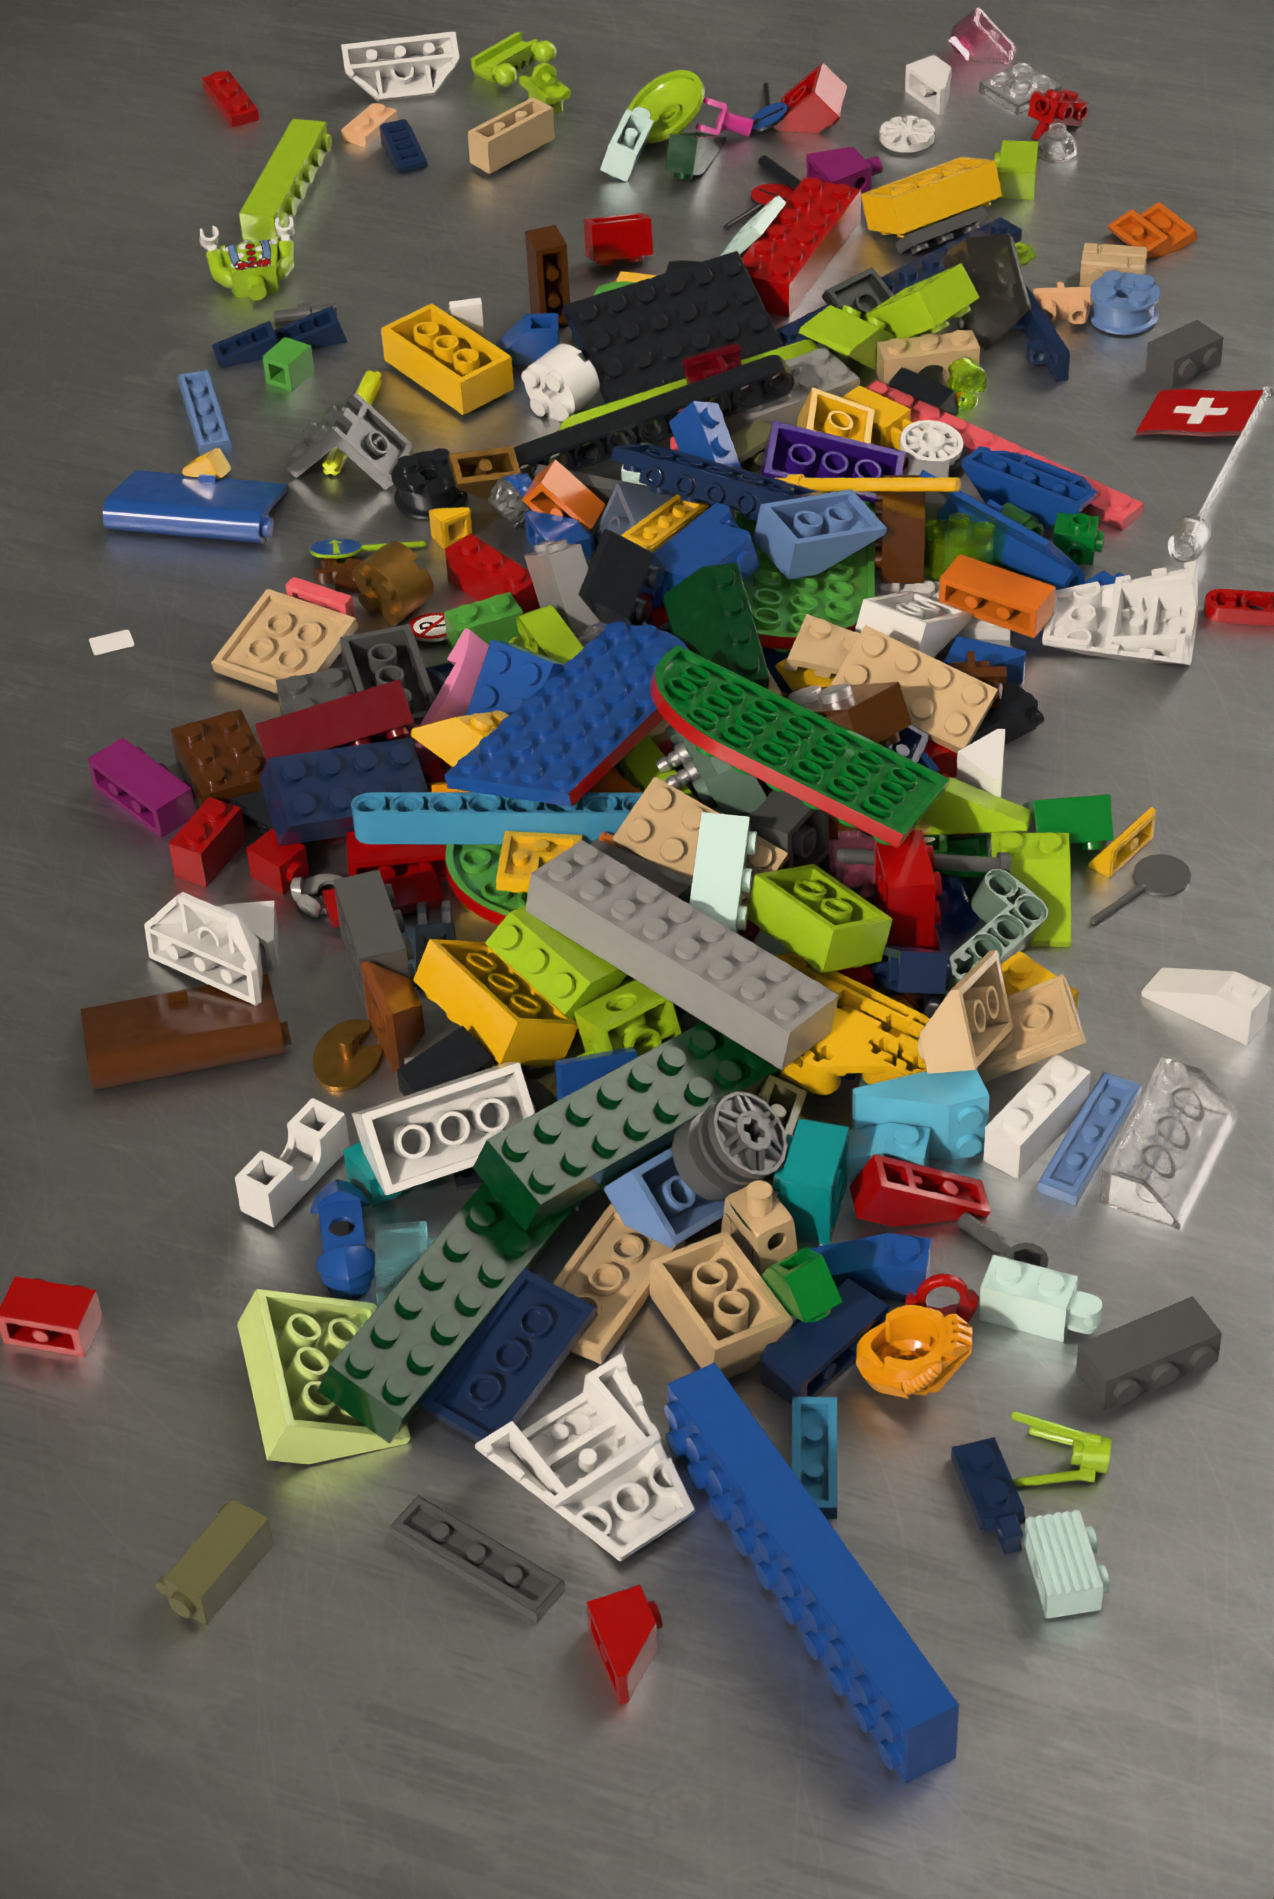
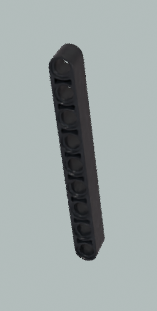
M769 355L518 445L514 447V452L521 474L527 473L531 480H534V473L538 464L548 466L555 459L567 470L578 471L612 459L615 446L644 442L653 444L673 437L669 422L680 413L678 410L686 408L693 401L718 403L723 413V418L788 395L793 390L794 378L782 357ZM591 442L589 445L583 446L585 443ZM560 453V454H559L558 456H556V457H551V456H553L554 454Z

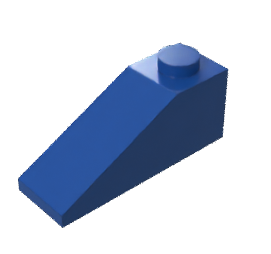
M885 1233L809 1248L823 1255L836 1288L849 1278L877 1298L883 1300L905 1302L908 1293L913 1292L916 1295L918 1286L923 1280L930 1277L932 1238Z

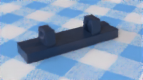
M1026 283L1013 285L1014 300L1012 306L1005 308L1004 323L1008 330L1023 329L1030 342L1027 343L1026 358L1030 365L1045 364L1056 382L1068 380L1070 351Z

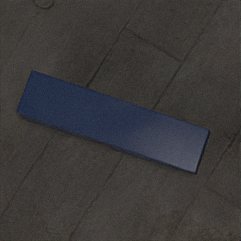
M330 306L276 330L273 329L271 322L267 321L211 346L220 368L263 360L262 356L284 337L311 345V349L346 343L347 339L333 307Z

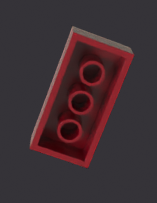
M400 679L255 724L266 762L271 757L411 738L410 733L413 728H416Z

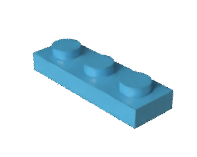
M792 1397L791 1470L826 1519H837V1397Z

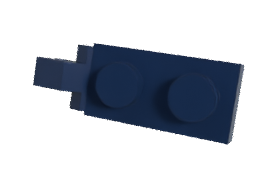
M995 1437L952 1447V1462L979 1529H984L986 1533L995 1531L1004 1555L1022 1551L1021 1538L1023 1537V1532L1020 1525L1025 1524V1508Z

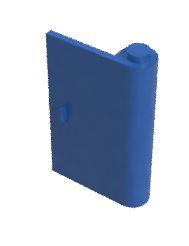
M135 470L105 499L103 524L106 529L264 544L267 538H271L274 528L273 518L269 517V511L288 492V484L227 478L216 479V475L199 474V477H190L183 474Z
M922 470L919 475L921 478H937L925 470ZM962 491L939 492L947 499L944 506L940 507L937 512V526L943 532L1011 571L1055 586L1056 590L1084 584L1085 573L1051 541L1001 514L1004 509L1003 506L991 499L985 505Z

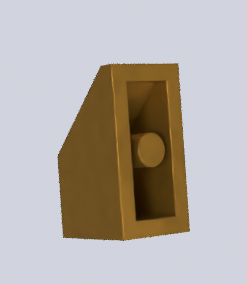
M513 446L448 455L456 488L478 498L490 497L491 490L497 483V480L510 475L521 474Z

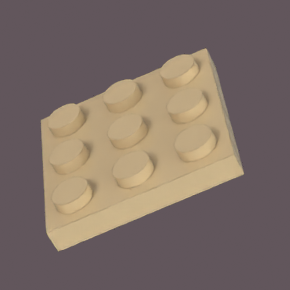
M266 589L211 664L216 673L277 693L276 680L329 669L341 652L340 637L353 635L358 629L357 620L355 617Z

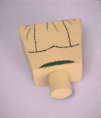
M761 1180L753 1181L747 1187L731 1193L725 1198L721 1232L727 1231L760 1276L763 1275L769 1266L798 1251L794 1220L772 1192V1187L769 1183Z

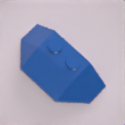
M979 446L962 460V468L985 504H987L989 499L1001 506L1006 503H1012L1037 517L1045 530L1055 525L1057 512L1077 514L1097 498V491L1092 488L1091 484L1084 477L1028 455L1004 450L991 451L988 447Z

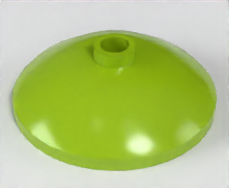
M676 70L665 73L643 87L632 100L628 110L633 111L636 107H642L649 111V119L654 122L646 143L663 142L669 139L670 134L681 133L696 118L702 107L705 88L701 79L695 73L688 70Z

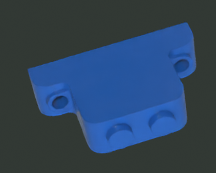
M715 503L653 552L665 567V578L662 586L655 592L651 602L652 610L664 603L663 594L701 567L738 562L743 581L759 568L760 562L750 533L747 530L739 529L738 525L734 522L729 506Z

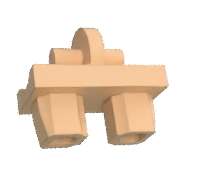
M1056 282V288H1033L1032 290L1033 296L1051 324L1056 322V320H1069L1072 324H1084L1086 319H1088L1091 300L1090 287H1064L1063 282Z

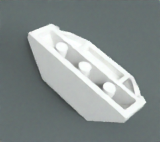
M455 31L341 45L345 74L378 102L436 95L460 58Z
M182 892L144 924L149 958L255 1006L262 1002L263 969L259 939L237 915Z

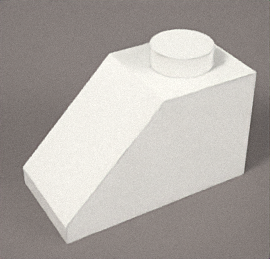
M935 55L906 65L905 91L939 116L943 115L950 96L951 66Z

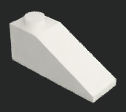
M1162 967L1142 990L1141 996L1244 1045H1248L1267 1022L1272 988L1236 971Z

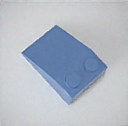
M850 489L761 504L753 540L788 580L823 572L885 535L887 528L856 493Z

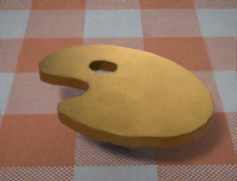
M362 1019L343 1021L328 1030L318 1042L313 1055V1069L316 1079L324 1088L336 1092L357 1088L371 1078L378 1069L383 1055L381 1045L360 1046L361 1042L371 1031V1024L368 1021Z

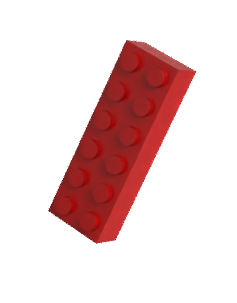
M804 177L786 200V204L741 258L767 313L784 317L792 315L860 223L861 189L852 188L846 184L824 182L818 178Z

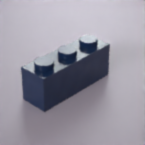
M848 1278L837 1288L842 1303L831 1308L828 1316L819 1321L806 1323L797 1319L783 1337L765 1347L760 1358L761 1383L791 1405L792 1397H818L856 1363L859 1340L868 1331L886 1321L889 1305Z

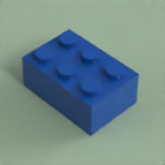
M491 639L466 715L493 712L494 710L511 715L522 705L524 700L530 698L538 689L543 687L545 681L560 674L564 670V663L512 643Z

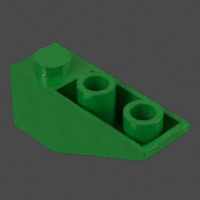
M807 1247L769 1266L761 1276L788 1314L804 1323L815 1322L825 1318L830 1314L831 1308L842 1303L823 1255Z

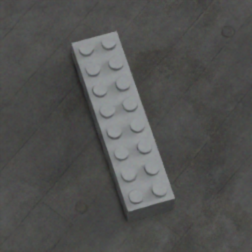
M581 840L531 873L525 911L780 1070H783L831 1032L839 998L838 994L585 841Z

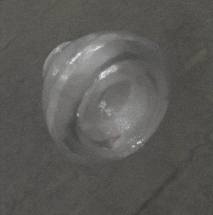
M1051 124L1049 130L1044 132L1038 140V157L1045 162L1054 164L1065 163L1077 155L1076 141L1071 133L1067 131V127L1064 124Z

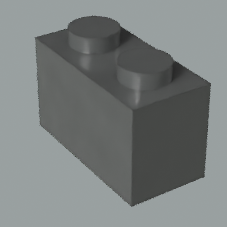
M1195 320L1148 342L1146 370L1170 387L1179 385L1221 364L1224 337L1200 321Z

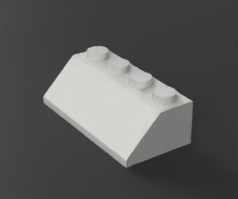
M506 1062L352 1113L363 1152L384 1194L390 1195L473 1167L487 1139L535 1114L520 1063Z

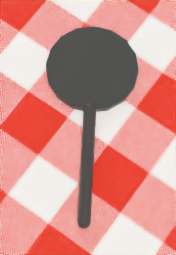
M1150 855L1141 859L1135 865L1133 878L1137 887L1093 916L1090 922L1097 924L1143 891L1162 897L1174 896L1183 892L1189 886L1191 880L1189 867L1182 860L1170 855Z

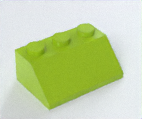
M526 905L511 911L486 940L485 944L564 1015L575 1022V1010L614 991L627 976L623 971L525 911Z

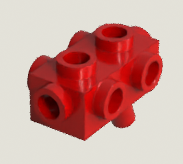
M1047 89L1046 93L1035 91L1029 101L1030 108L1027 116L1037 119L1039 124L1031 139L1039 141L1038 143L1041 144L1048 130H1054L1056 125L1082 126L1083 121L1088 115L1089 103L1079 98V93L1063 89L1062 92L1054 89Z

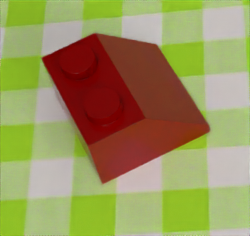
M822 62L782 96L780 102L786 103L789 108L788 114L773 127L777 131L820 133L826 127H833L841 118L840 111L845 102L844 96L847 85Z

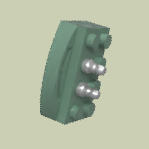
M671 725L665 728L675 750L669 753L667 757L663 756L660 758L656 765L661 773L668 772L672 767H677L682 763L684 769L678 771L676 775L669 776L665 783L679 789L682 785L693 782L692 784L702 802L719 814L748 817L751 812L756 811L767 799L756 777L735 771L730 764L717 757H708L699 753L696 750V745L683 737Z

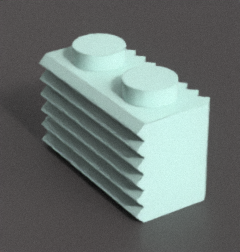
M1077 1509L1072 1512L1065 1511L1062 1514L1059 1512L1054 1515L1048 1513L1044 1517L1041 1515L1035 1518L1029 1516L1025 1519L1024 1548L1026 1549V1555L1028 1556L1045 1618L1101 1610L1103 1593H1108L1110 1586L1105 1565H1096L1093 1555L1097 1554L1098 1550L1093 1526H1084L1081 1513Z

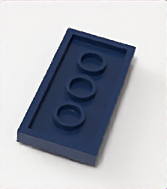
M524 1268L421 1403L424 1411L476 1442L481 1441L511 1421L517 1425L598 1316L596 1307Z

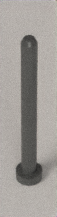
M841 848L837 850V861L847 864L874 865V849ZM998 852L996 857L934 853L935 867L932 869L986 873L992 869H1001L1010 873L1011 859L1009 852Z

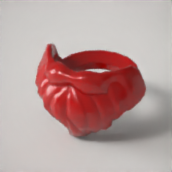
M942 1273L932 1275L923 1280L917 1288L916 1295L913 1292H909L905 1299V1305H917L936 1309L944 1317L949 1314H957L966 1323H969L979 1305V1296L973 1289H968L961 1278L953 1274ZM937 1287H951L960 1295L957 1304L944 1308H936L926 1304L927 1295Z

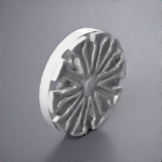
M906 115V118L898 116L891 118L889 122L885 121L881 125L879 140L883 146L893 151L917 152L933 144L935 128L933 125H930L931 122L924 118L919 120L917 116Z
M922 420L911 423L904 428L899 445L900 450L905 452V457L909 459L950 462L951 466L956 460L960 459L963 439L955 428L946 423Z

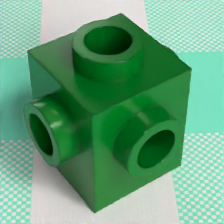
M1057 512L1052 543L1076 565H1093L1095 552H1102L1104 531H1098L1099 517L1082 513L1069 514Z

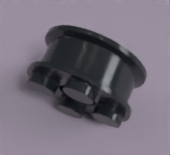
M438 448L433 451L402 456L398 459L397 464L392 470L391 478L393 485L397 488L394 496L395 505L403 514L418 519H429V510L461 508L466 503L468 493L456 488L448 460L450 452L447 449Z

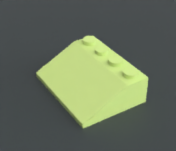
M262 1289L255 1290L237 1325L268 1461L313 1464L400 1446L409 1442L410 1434L407 1423L389 1444L318 1392V1388L329 1365L377 1309L376 1303Z

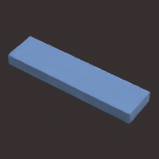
M202 370L177 375L199 455L201 456L215 448H220L222 453L233 452L210 371Z
M1106 1072L1102 1073L1039 1179L1037 1192L1077 1206L1139 1099L1142 1088L1141 1084Z

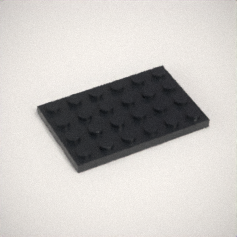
M738 251L565 304L562 310L585 360H589L597 372L599 391L605 404L685 379L682 366L684 358L734 343L740 345L741 360L783 347Z

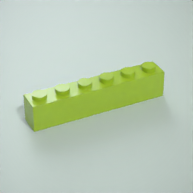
M292 119L239 213L243 240L263 241L278 239L279 241L280 236L275 226L276 218L279 217L281 228L288 227L289 217L296 214L299 202L305 198L309 184L313 183L318 167H321L323 164L324 156L331 150L332 137L327 132L326 122Z

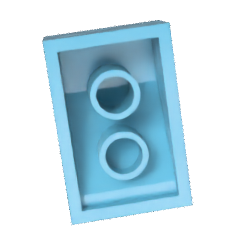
M977 1069L928 1074L925 1071L853 1088L852 1130L888 1122L931 1128L930 1160L948 1162L960 1158H969L984 1153L985 1127L988 1125L990 1095Z

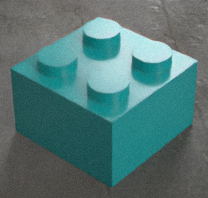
M799 1119L794 1135L787 1134L786 1162L784 1166H780L775 1171L773 1190L780 1192L777 1198L794 1220L796 1240L829 1245L832 1241L848 1186L849 1127Z

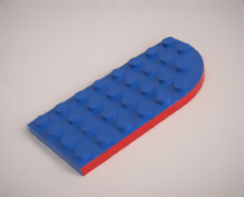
M624 622L610 623L594 640L587 643L584 649L572 660L564 664V670L560 674L545 681L543 687L538 689L530 698L524 700L522 705L509 717L503 719L501 724L489 736L481 739L474 749L458 760L457 764L444 775L448 788L572 807L664 719L651 697L650 683L659 660L674 646L679 645L687 650L689 649L679 638L663 630L656 629L653 625L636 626L627 625Z

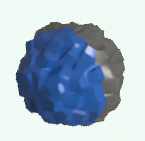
M518 473L497 480L489 497L490 504L505 519L514 524L513 527L515 529L522 526L526 527L525 512L533 511L522 501L523 496L533 482L527 473Z

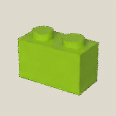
M1002 140L1001 152H995V162L1002 197L997 199L1034 200L1039 141Z

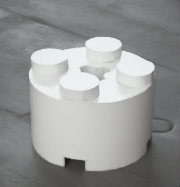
M559 344L522 372L521 377L531 399L530 407L536 415L540 417L545 415L556 421H564L588 405L598 393L600 387L597 372L589 360L584 363L578 356L580 351L575 347Z

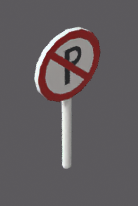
M427 613L412 619L409 623L413 635L418 641L438 642L447 639L444 613Z

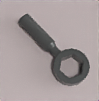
M968 1212L960 1216L957 1225L992 1251L1000 1252L1006 1258L1016 1261L1028 1259L1040 1267L1048 1269L1049 1259L1047 1253L1041 1247L1031 1243H1020L1010 1247L1002 1236Z

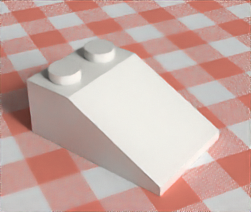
M910 590L864 599L855 632L861 633L864 626L867 625L934 658L971 621L972 613Z

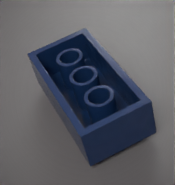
M412 738L271 757L268 759L259 777L279 846L346 836V832L354 831L351 802L353 798L360 794L370 792H429Z

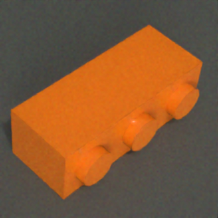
M959 554L940 577L939 601L972 613L974 618L1035 639L1054 614L1056 587Z

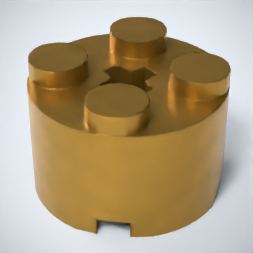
M391 541L352 570V575L361 592L358 595L361 605L369 612L376 610L381 613L392 626L400 623L424 604L434 593L433 581L426 567L420 571L414 562L418 557L404 544Z

